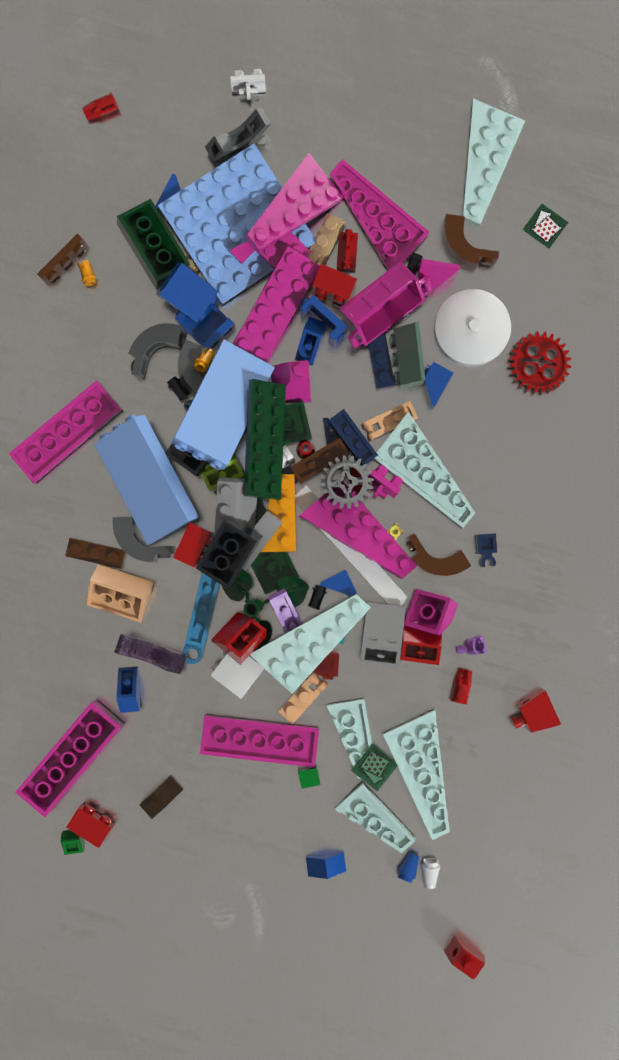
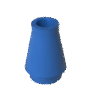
M409 852L407 858L397 871L399 872L398 878L412 883L413 879L416 878L420 857Z

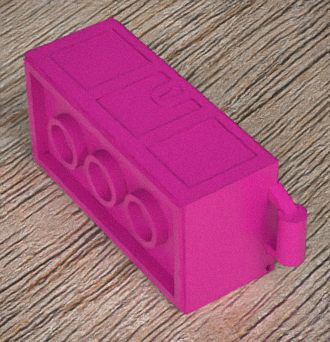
M400 261L341 306L339 309L349 330L352 332L348 335L352 347L357 348L361 344L367 346L425 301L424 296L432 290L429 277L426 276L418 280Z

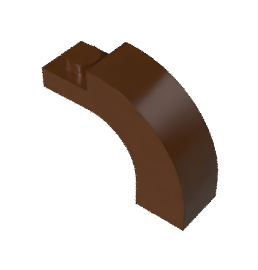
M446 214L443 222V239L447 250L455 260L476 269L479 262L483 265H493V263L497 262L499 251L478 249L467 242L464 236L465 216Z
M415 533L407 537V546L411 552H416L410 558L420 569L427 573L438 576H450L471 567L462 550H458L446 558L439 559L426 552Z

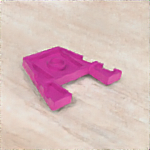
M291 232L260 251L259 254L274 269L287 246L307 258L310 251ZM247 241L231 249L229 252L242 264L255 250Z

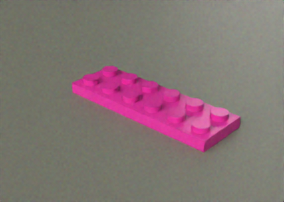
M287 246L232 344L267 362L318 273L320 265Z
M96 380L13 449L9 455L32 483H36L121 412L122 409Z
M204 715L200 754L315 767L319 728Z

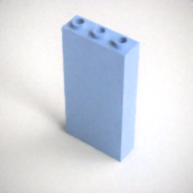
M223 340L171 443L178 450H186L194 458L209 462L211 467L224 470L228 466L247 426L249 380L257 379L268 382L275 367Z
M133 414L125 419L126 422L124 424L120 423L114 426L111 433L102 434L99 437L100 440L94 443L146 544L151 545L199 518L145 414L140 416Z

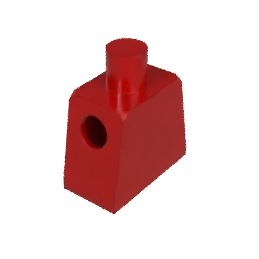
M540 689L518 704L517 708L520 715L511 718L515 729L526 725L527 730L531 733L561 725L550 698L544 689Z
M457 936L453 937L444 950L450 963L473 980L485 965V956Z

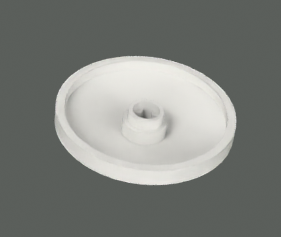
M479 289L462 290L450 296L440 307L434 324L435 338L442 352L454 362L467 366L486 364L495 359L506 347L511 334L510 316L504 304L493 294Z

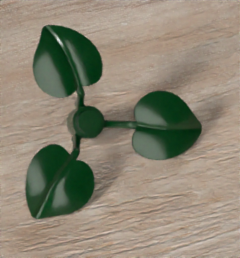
M243 570L236 583L230 589L224 586L222 588L225 594L233 601H241L246 595V604L243 608L244 613L266 629V638L254 650L256 651L265 646L272 636L270 623L260 621V617L257 616L262 611L263 606L269 603V600L267 599L263 602L258 599L250 600V594L247 591L252 588L253 582L251 576ZM285 576L277 581L275 588L277 592L285 589L293 606L297 607L304 601L309 586L299 577Z

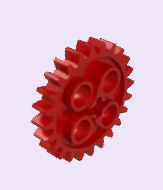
M536 331L533 337L529 333L527 339L522 337L520 339L521 343L517 342L515 344L517 349L511 350V353L515 356H510L508 359L513 361L508 368H514L510 375L517 376L514 382L521 381L520 388L524 385L527 386L526 392L533 388L534 394L538 392V389H540L541 394H544L546 388L551 392L553 391L552 385L557 389L560 387L558 382H565L562 376L567 377L569 375L565 370L571 368V365L567 364V362L572 360V358L566 357V354L570 351L563 350L566 344H559L561 338L553 340L554 334L547 337L544 331L540 336L539 332ZM528 348L535 349L536 356H530ZM547 351H552L555 354V358L549 359ZM523 359H526V360H529V361H532V362H524ZM538 359H541V363H547V364H543V365L540 367V366H539V363L536 362V361H537ZM550 363H555V364H556V367H554V366H552V365H548V364H550ZM526 366L533 369V375L526 374ZM545 369H548V370L551 371V373H552V377H551V378L545 377V375H544V370H545Z

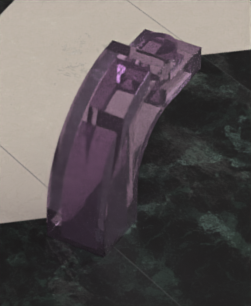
M120 634L114 651L119 655L139 659L165 671L181 674L187 658L186 655L166 646Z

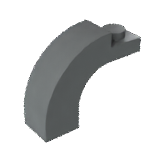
M256 108L246 121L236 129L225 134L215 135L205 146V149L213 163L226 161L252 144L259 142L266 135L264 131L271 123L263 109Z
M163 323L144 330L135 339L129 351V354L135 358L131 363V374L137 378L144 379L149 358L156 349L163 346L182 348L186 329L181 325Z
M186 339L178 357V374L185 389L192 396H195L203 378L199 371L195 369L194 362L199 358L203 347Z
M113 517L115 538L120 547L131 557L144 562H155V555L157 554L158 558H169V554H174V546L150 547L143 544L136 535L133 517Z

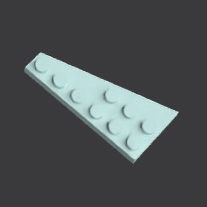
M474 98L472 100L462 216H465L466 221L480 226L525 120Z
M408 411L376 452L378 456L374 459L393 474L400 477L407 485L464 528L474 516L475 511Z
M434 709L383 733L432 840L450 832L436 711Z

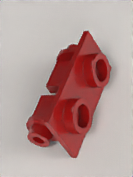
M346 229L345 232H341L339 235L337 270L356 271L358 233H353L351 229Z

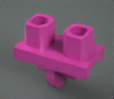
M381 464L368 475V478L374 479L371 484L373 486L372 490L375 491L373 497L376 498L379 494L386 498L389 494L395 498L401 490L400 487L403 480L394 475L391 481H388L384 476L389 470Z

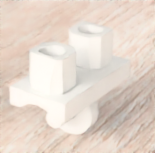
M253 69L251 75H244L242 70H235L233 76H230L232 94H247V100H251V94L266 92L265 74H262L261 69Z

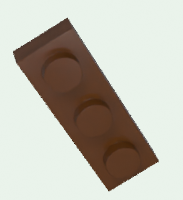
M77 233L37 275L46 284L49 281H53L57 277L58 272L62 268H66L71 263V259L84 250L86 245L84 239Z
M339 437L290 466L299 483H302L321 472L324 468H328V462L336 463V457L341 460L343 455L348 456L350 453Z
M69 538L65 556L122 569L126 552L114 547Z

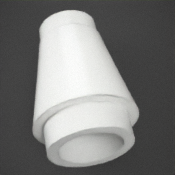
M425 858L421 864L424 887L434 889L440 864L435 858Z

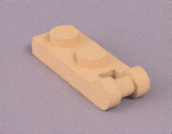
M408 401L363 422L362 426L363 429L367 430L369 441L393 431L408 411L414 420L418 419L411 402ZM376 423H378L380 427V430L375 431L373 425Z
M314 671L278 711L291 724H294L328 685L324 680L321 681L317 677L318 674ZM311 683L317 686L314 691L309 687Z

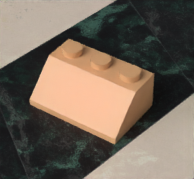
M98 564L90 579L87 606L141 623L151 595L153 582Z

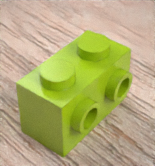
M234 453L224 470L211 467L209 462L205 463L201 469V476L208 490L211 491L217 488L219 477L240 478L244 476V468L237 454Z

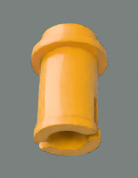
M83 260L82 263L79 262L77 265L82 276L81 282L85 286L94 285L96 283V276L92 273L89 260Z
M204 348L201 356L195 360L194 367L197 371L204 372L208 370L209 363L215 356V352L211 348Z

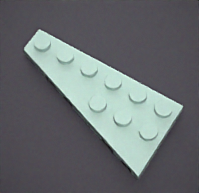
M356 594L257 649L250 656L293 694L371 607Z

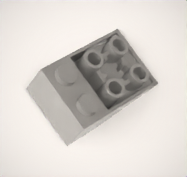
M367 602L371 608L365 615L360 663L399 668L406 607Z

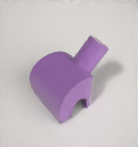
M480 635L466 640V645L457 647L458 654L467 652L469 655L487 653L484 637Z

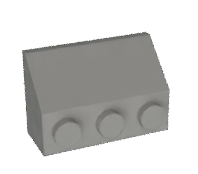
M219 477L217 482L214 536L224 519L246 525L251 529L255 527L257 498L244 496V479Z

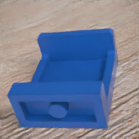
M177 263L155 295L166 300L187 316L190 321L197 323L206 316L205 311L208 306H212L217 300L216 295L219 291L183 263Z
M314 295L311 298H305L300 304V317L302 319L312 312L321 321L327 323L326 326L332 330L328 337V343L333 348L347 334L348 326Z
M214 304L208 306L205 311L206 316L197 323L190 321L187 316L178 310L175 317L176 322L186 329V332L203 348H211L213 350L235 328V323L230 318H227Z

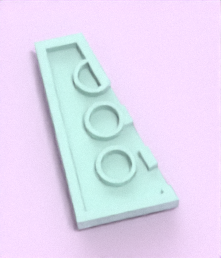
M365 699L327 704V708L358 779L366 778L367 775L364 774V771L358 768L371 750L373 751Z
M363 782L335 807L337 812L343 813L354 823L357 822L365 830L380 837L383 842L400 853H403L416 841L411 832Z

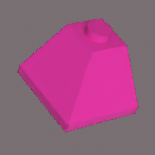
M422 259L418 268L417 278L421 280L423 277H429L432 290L426 295L434 294L455 279L460 270V265Z
M308 360L273 365L275 368L271 374V382L286 385L285 404L301 401L311 402Z
M416 589L404 625L440 636L452 623L458 604L449 597Z

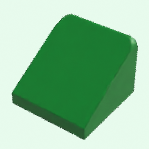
M317 766L298 769L302 789L321 785Z
M70 830L62 831L60 842L64 855L83 853L82 837Z

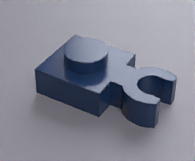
M496 533L476 535L477 554H483L480 561L481 567H485L487 559L491 560V566H495L496 560L492 553H497Z

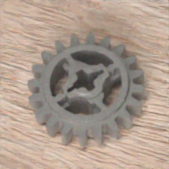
M343 455L342 462L336 457V464L328 462L331 468L323 469L327 475H321V478L326 480V482L320 484V486H326L322 494L329 493L326 500L333 498V506L340 502L341 509L345 503L348 509H351V503L358 507V500L365 503L366 501L363 496L370 497L367 489H373V486L368 483L374 481V479L368 478L372 471H365L368 466L367 464L360 466L362 459L354 462V456H351L350 460L347 461L346 455ZM349 466L357 469L362 477L352 476ZM342 467L341 477L332 480L335 471ZM346 473L348 479L352 480V484H349L348 491L346 485L342 484V481L345 480ZM363 484L361 491L352 497L354 486ZM332 487H340L344 492L345 498L337 495Z

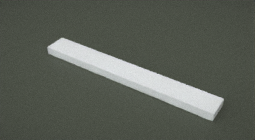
M307 485L295 495V502L303 511L318 500L317 496ZM320 529L387 604L402 606L409 599L376 562L367 559L365 555L354 551Z

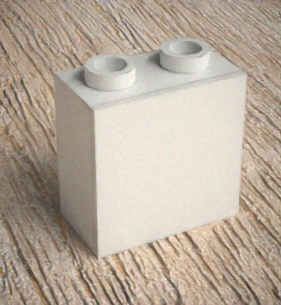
M223 652L222 654L225 657L221 662L218 660L211 668L213 672L210 676L242 699L264 668L250 655L240 665Z

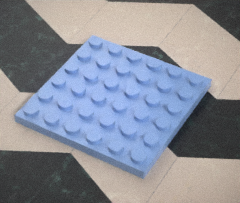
M255 144L247 147L158 205L159 210L207 283L219 291L216 296L221 304H224L274 270L256 251L242 264L229 252L231 249L247 242V234L282 189L281 184ZM306 224L292 232L307 249L316 241Z

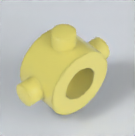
M394 523V526L387 529V532L390 533L394 540H397V537L403 534L404 530H401L397 523Z

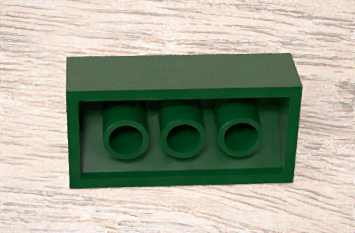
M151 199L117 216L118 227L156 289L162 286L177 263H183L187 267L190 266L188 259Z

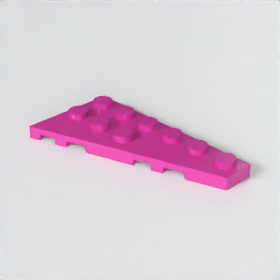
M309 153L247 234L246 240L257 253L338 204L344 198Z
M342 159L330 173L332 180L343 195L387 270L400 261L404 264L428 236L429 231Z
M332 487L337 495L345 498L344 492L340 487ZM325 493L299 515L303 520L309 521L313 526L327 532L334 539L365 555L367 559L378 563L382 568L400 579H403L417 567L360 500H358V507L351 503V509H348L345 503L341 509L340 502L333 506L334 499L326 500L329 493Z

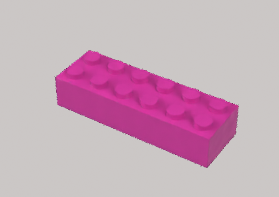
M97 700L92 701L15 793L42 816L46 817L124 726V723Z

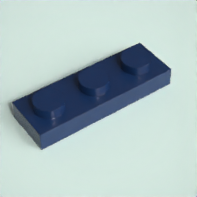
M384 332L368 344L376 390L395 386L386 334Z
M345 409L328 420L356 460L362 459L360 466L369 463L378 456Z

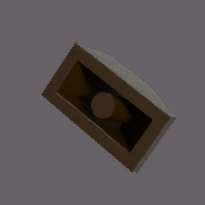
M170 775L147 795L139 805L153 819L183 791V788Z

